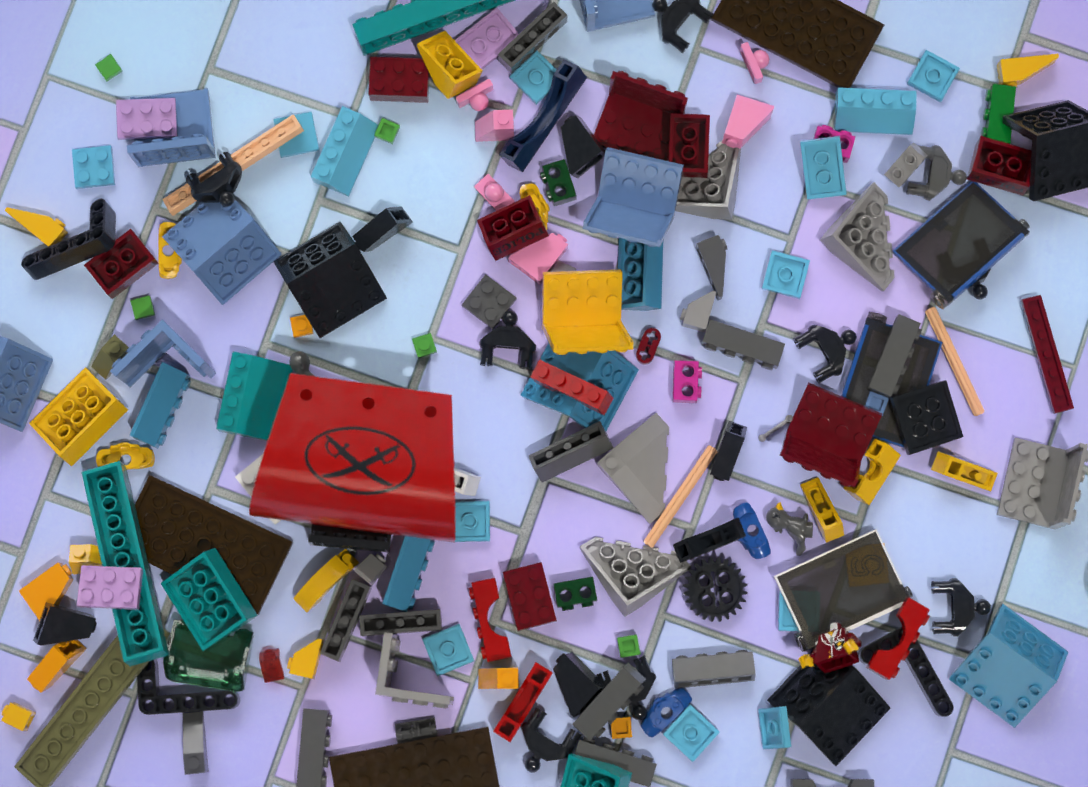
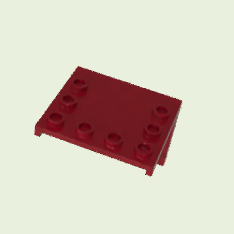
M613 71L610 78L609 96L594 136L603 148L609 147L668 161L671 113L685 114L688 98L679 91H674V93L668 91L662 85L656 84L654 86L648 84V81L638 77L634 79L629 77V74L626 72Z
M808 382L785 433L780 456L789 463L796 462L801 464V467L808 471L815 470L824 478L836 479L843 486L856 487L861 460L882 417V413Z

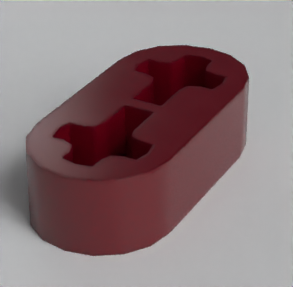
M648 328L643 334L636 353V359L640 364L647 365L654 358L661 340V334L656 328ZM653 332L655 333V337L658 339L653 340L652 344L649 345V337H647V334L651 335V333ZM647 347L649 348L648 355L651 357L642 360V356L639 354L640 352L644 353Z

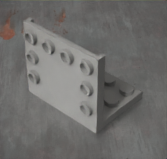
M1015 437L997 515L1054 530L1071 524V521L1074 522L1077 512L1074 509L1075 502L1079 501L1081 490L1078 489L1080 482H1083L1085 477V470H1083L1084 462L1087 463L1088 445L1079 443L1064 450Z
M384 632L375 695L390 696L392 701L408 703V699L413 700L412 704L428 706V702H433V707L448 708V705H453L454 697L390 688L392 674L397 671L398 660H395V653L400 651L401 640H398L397 635Z

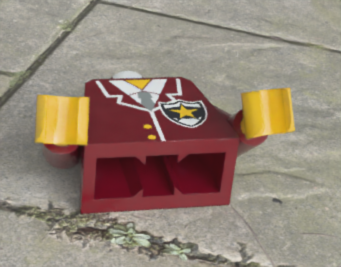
M840 623L830 624L829 632L819 635L818 643L812 654L802 655L798 660L802 668L806 666L813 667L816 664L824 673H828L858 663L857 650L861 647L862 642L854 633L848 632L842 627Z

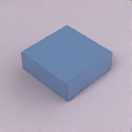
M870 391L865 406L882 413L883 416L889 398Z

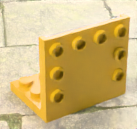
M621 269L543 272L542 330L553 353L566 355L568 352L586 354L588 351L606 353L611 350L617 352L633 350V340L621 321Z

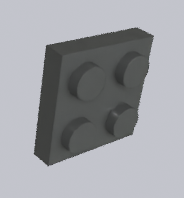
M485 274L463 302L462 307L493 330L502 319L503 314L510 309L517 298Z

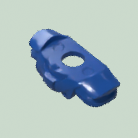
M748 502L735 507L733 517L734 519H740L746 537L739 539L738 542L743 545L745 550L749 551L753 558L761 559L771 554L770 546L755 511ZM750 525H755L758 528L756 536L748 534L747 528Z
M678 688L670 694L667 692L665 695L657 697L652 702L649 710H647V716L641 721V728L645 734L652 738L663 731L691 703L692 698L686 690ZM665 707H669L672 710V716L668 719H664L661 716V711Z

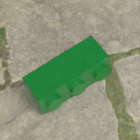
M992 84L990 89L986 90L985 101H988V106L984 109L983 120H986V125L982 128L981 136L1010 144L1012 129L1002 122L1003 116L1014 113L1015 86Z

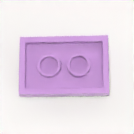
M496 8L455 41L483 69L494 61L498 54L519 33L501 11Z
M175 98L116 100L118 140L177 137Z
M81 565L76 606L139 610L143 569Z

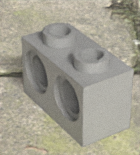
M912 143L884 175L900 187L927 158L928 154L915 143Z

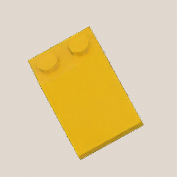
M442 31L417 43V48L435 86L447 99L476 85L483 70L446 31Z

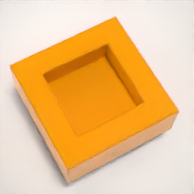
M306 315L290 318L294 338L314 334L313 327Z
M631 717L616 718L612 722V739L632 737Z

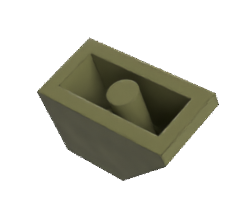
M114 334L100 349L91 367L107 380L112 374L110 370L113 363L117 359H122L126 356V351L129 347Z

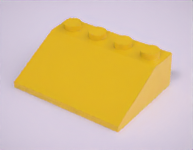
M85 367L29 424L64 461L73 466L128 409Z

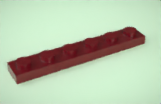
M1038 295L1022 299L1021 305L1053 414L1074 409L1042 297Z

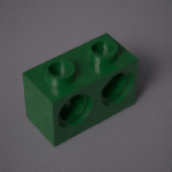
M565 159L543 165V172H540L543 184L547 183L549 189L546 191L548 201H552L555 207L576 200L577 195ZM556 170L560 173V176L552 178L549 173ZM557 189H564L566 194L560 197L555 194V191Z
M593 577L554 583L557 607L562 608V611L572 610L574 605L582 604V608L594 606L593 602L597 601ZM583 587H588L591 590L589 598L581 597L580 590ZM569 591L572 595L571 600L568 602L562 601L560 598L561 592Z

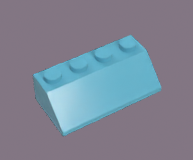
M838 88L835 94L834 130L838 132L844 130L856 133L912 135L916 115L917 91Z
M342 106L312 172V181L349 197L375 139L374 134L379 125L362 114Z

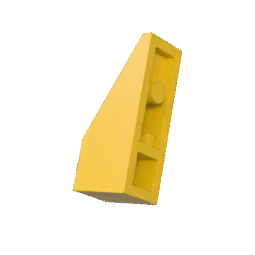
M1059 53L1000 59L997 64L999 85L1015 86L1017 88V85L1022 84L1054 64L1059 58Z
M8 207L5 209L11 217L48 247L61 242L68 234L64 229L66 225L58 218L54 221L45 215Z
M939 451L931 468L935 472L988 491L992 490L998 474L997 472Z
M819 477L800 484L825 542L827 543L844 536L843 523Z
M70 545L69 565L73 574L81 573V565L102 566L97 545Z

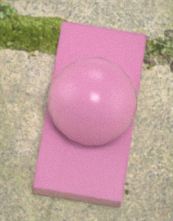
M748 42L741 44L739 51L754 84H758L763 79L760 69L765 68L769 64V55L763 50H757L753 53Z
M487 79L456 96V103L459 108L470 103V106L476 111L486 109L489 99L485 94L493 90L491 80Z
M489 174L474 186V189L496 211L515 202Z

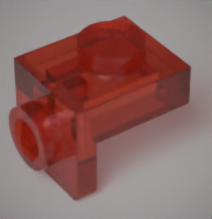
M267 649L260 652L259 663L264 682L285 679L280 659V650Z

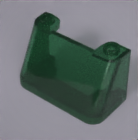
M174 619L167 644L169 655L163 659L165 677L170 681L236 692L243 691L247 679L254 633L247 629H239L234 632V636L228 635L205 651H202L184 620Z

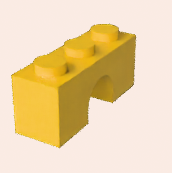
M877 439L873 440L864 454L870 461L868 472L863 476L859 474L856 487L844 486L843 488L856 500L867 505L871 504L901 456L889 444Z

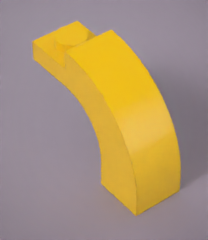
M344 549L321 567L293 599L306 613L309 612L359 562L347 549Z

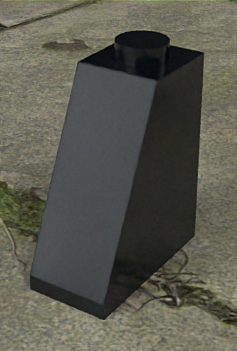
M575 115L565 120V124L561 126L569 173L571 176L579 178L604 158L605 150L584 120Z
M402 206L385 208L352 237L359 250L369 252L409 226L413 221Z
M728 421L710 475H713L715 479L729 481L745 439L746 426Z
M46 602L33 641L37 645L42 646L90 638L91 633L96 629V618L91 614Z
M573 652L563 653L557 658V664L553 671L570 714L576 717L584 712L606 685Z

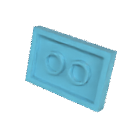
M840 136L800 141L807 200L847 195Z

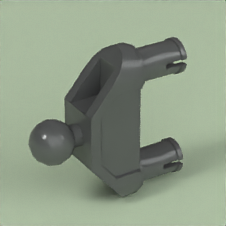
M919 146L928 154L926 159L931 161L928 183L922 185L909 182L906 194L922 196L925 200L930 201L948 186L950 180L954 184L962 185L966 182L967 175L963 170L951 172L952 163L940 146Z

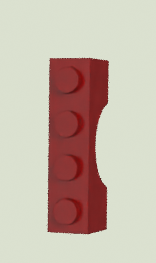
M540 359L530 376L537 384L553 392L557 391L565 394L604 416L614 399L608 391Z
M491 578L472 582L469 593L471 600L475 599L476 607H473L475 619H479L480 622L477 632L479 639L483 638L484 646L481 647L483 659L487 658L488 662L511 658L508 637L496 634L488 623V611L491 605L499 599L496 579Z
M907 597L896 614L902 625L900 642L890 650H876L866 668L886 680H890L891 677L895 678L900 670L897 666L901 660L905 661L910 652L908 650L911 642L915 643L920 635L918 632L920 626H925L929 620L930 615H928L930 609Z
M535 662L519 691L495 727L494 733L509 742L512 741L553 672Z

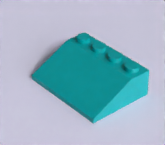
M233 351L216 429L219 432L268 441L290 373H293L290 365Z
M216 548L204 551L160 583L202 651H205L258 616Z
M569 754L561 787H629L632 772L613 764Z

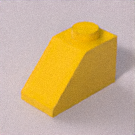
M318 638L294 653L293 657L289 658L287 669H290L289 673L315 679L324 640Z

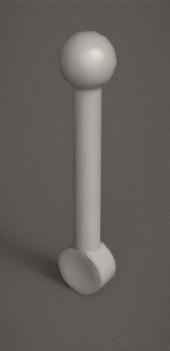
M787 415L784 421L767 433L759 435V441L764 442L766 437L786 423H790L793 416Z

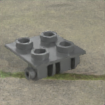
M435 718L395 724L398 743L438 736Z

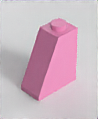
M737 95L722 143L732 148L741 149L770 120L774 106Z
M513 109L493 110L475 121L476 142L508 141L514 137Z
M551 233L548 237L511 254L508 257V262L540 285L543 281V272H550L568 249L567 240L560 234L556 236L554 233Z

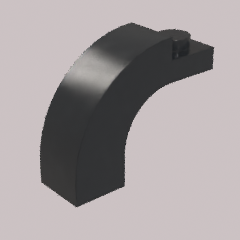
M736 518L713 529L673 544L679 562L682 563L746 537L740 519Z

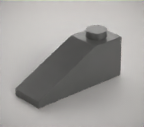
M719 235L698 242L696 250L713 291L716 292V298L719 301L723 297L725 250H728L725 240L720 239Z
M203 711L183 713V760L185 775L209 772Z

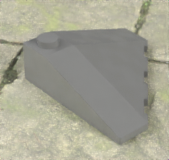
M722 141L716 144L718 149L708 156V178H681L676 211L710 219L732 220L736 203L741 149L729 147L722 143Z
M874 182L830 226L820 241L833 255L883 292L895 276L894 270H890L889 259L893 258L892 243L887 242L890 220L889 216H885L884 205L888 204V198Z
M657 413L652 415L597 462V466L649 524L659 517L665 509L663 496L664 491H666L667 475H665V463L668 461L666 442L667 435H669V426Z
M594 537L579 547L609 597L624 617L642 607L691 569L687 561L680 563L676 552L672 550L671 554L658 552L659 548L643 546V549L631 547V543L617 540L615 544L606 543L600 537Z

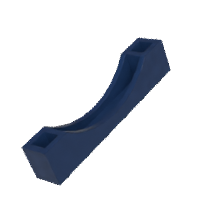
M565 59L562 61L553 75L548 96L538 115L522 132L510 138L499 155L509 166L523 173L587 79V76L579 66Z

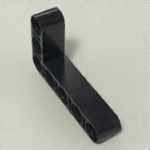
M104 199L94 201L90 207V227L88 231L27 255L22 260L21 266L34 280H38L111 250L115 245V211Z
M902 627L862 647L858 652L860 662L863 664L869 663L863 657L865 650H870L873 654L876 650H883L881 648L883 640L889 641L890 649L894 648L900 642L898 635ZM918 640L915 643L911 642L908 650L911 648L916 649L918 656L913 660L908 655L905 662L933 712L940 717L951 715L954 710L951 699ZM921 666L926 667L928 670V674L924 678L918 673ZM931 684L937 686L938 692L935 695H931L928 691ZM941 702L947 704L948 709L945 713H941L938 709Z
M156 659L151 660L152 667L150 670L146 671L143 668L137 676L139 710L146 715L234 709L240 704V696L235 691L160 695L159 668ZM147 680L153 682V688L150 691L144 688V683ZM229 694H232L235 698V702L231 706L225 702V698ZM210 695L215 700L212 707H208L205 704V699ZM188 697L194 699V706L190 709L185 705V700ZM169 698L174 701V707L171 710L165 707V702ZM148 700L154 703V708L151 711H147L145 708V703Z

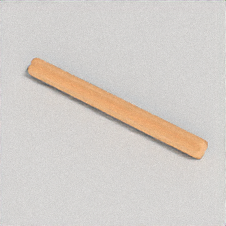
M936 307L927 309L925 313L938 341L943 342L941 347L973 415L983 414L985 410Z
M710 445L706 447L643 541L647 546L654 547L717 454V450Z

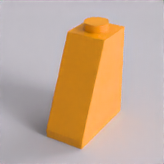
M56 563L19 590L39 621L45 603L59 605L74 580L71 576L73 574L72 570L67 564Z
M78 640L60 642L54 645L27 680L40 693L44 692L66 672L87 648Z
M478 669V689H519V669Z

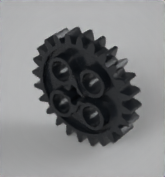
M709 557L708 563L701 559V566L694 563L696 570L689 569L691 577H684L689 582L688 584H682L688 590L682 593L689 597L685 600V603H692L689 610L696 608V616L702 613V619L705 620L709 616L711 622L714 621L715 617L721 622L722 616L728 620L729 613L736 615L734 609H742L739 602H746L742 595L748 594V592L743 590V587H746L748 584L741 582L745 576L738 575L741 569L734 570L735 563L728 565V559H724L721 563L720 557H717L715 562L712 557ZM712 571H713L714 574H715V576H714L715 586H718V587H719V590L716 591L717 599H718V602H719V606H718V607H716V604H715V603H716L715 593H714V592H711V588L714 587L713 579H712V577H711V572H712ZM722 572L728 575L726 583L719 581V575ZM702 575L708 577V584L706 586H701L699 583V578ZM725 592L731 595V600L728 603L722 601V595ZM705 595L711 597V604L709 606L702 604V598Z

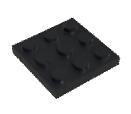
M947 380L890 398L907 455L963 437Z

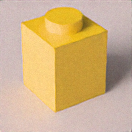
M10 702L2 711L1 715L3 718L1 721L21 731H28L36 712L15 702Z

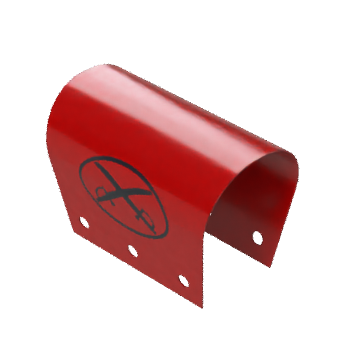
M290 373L259 466L252 492L249 515L455 543L452 395Z

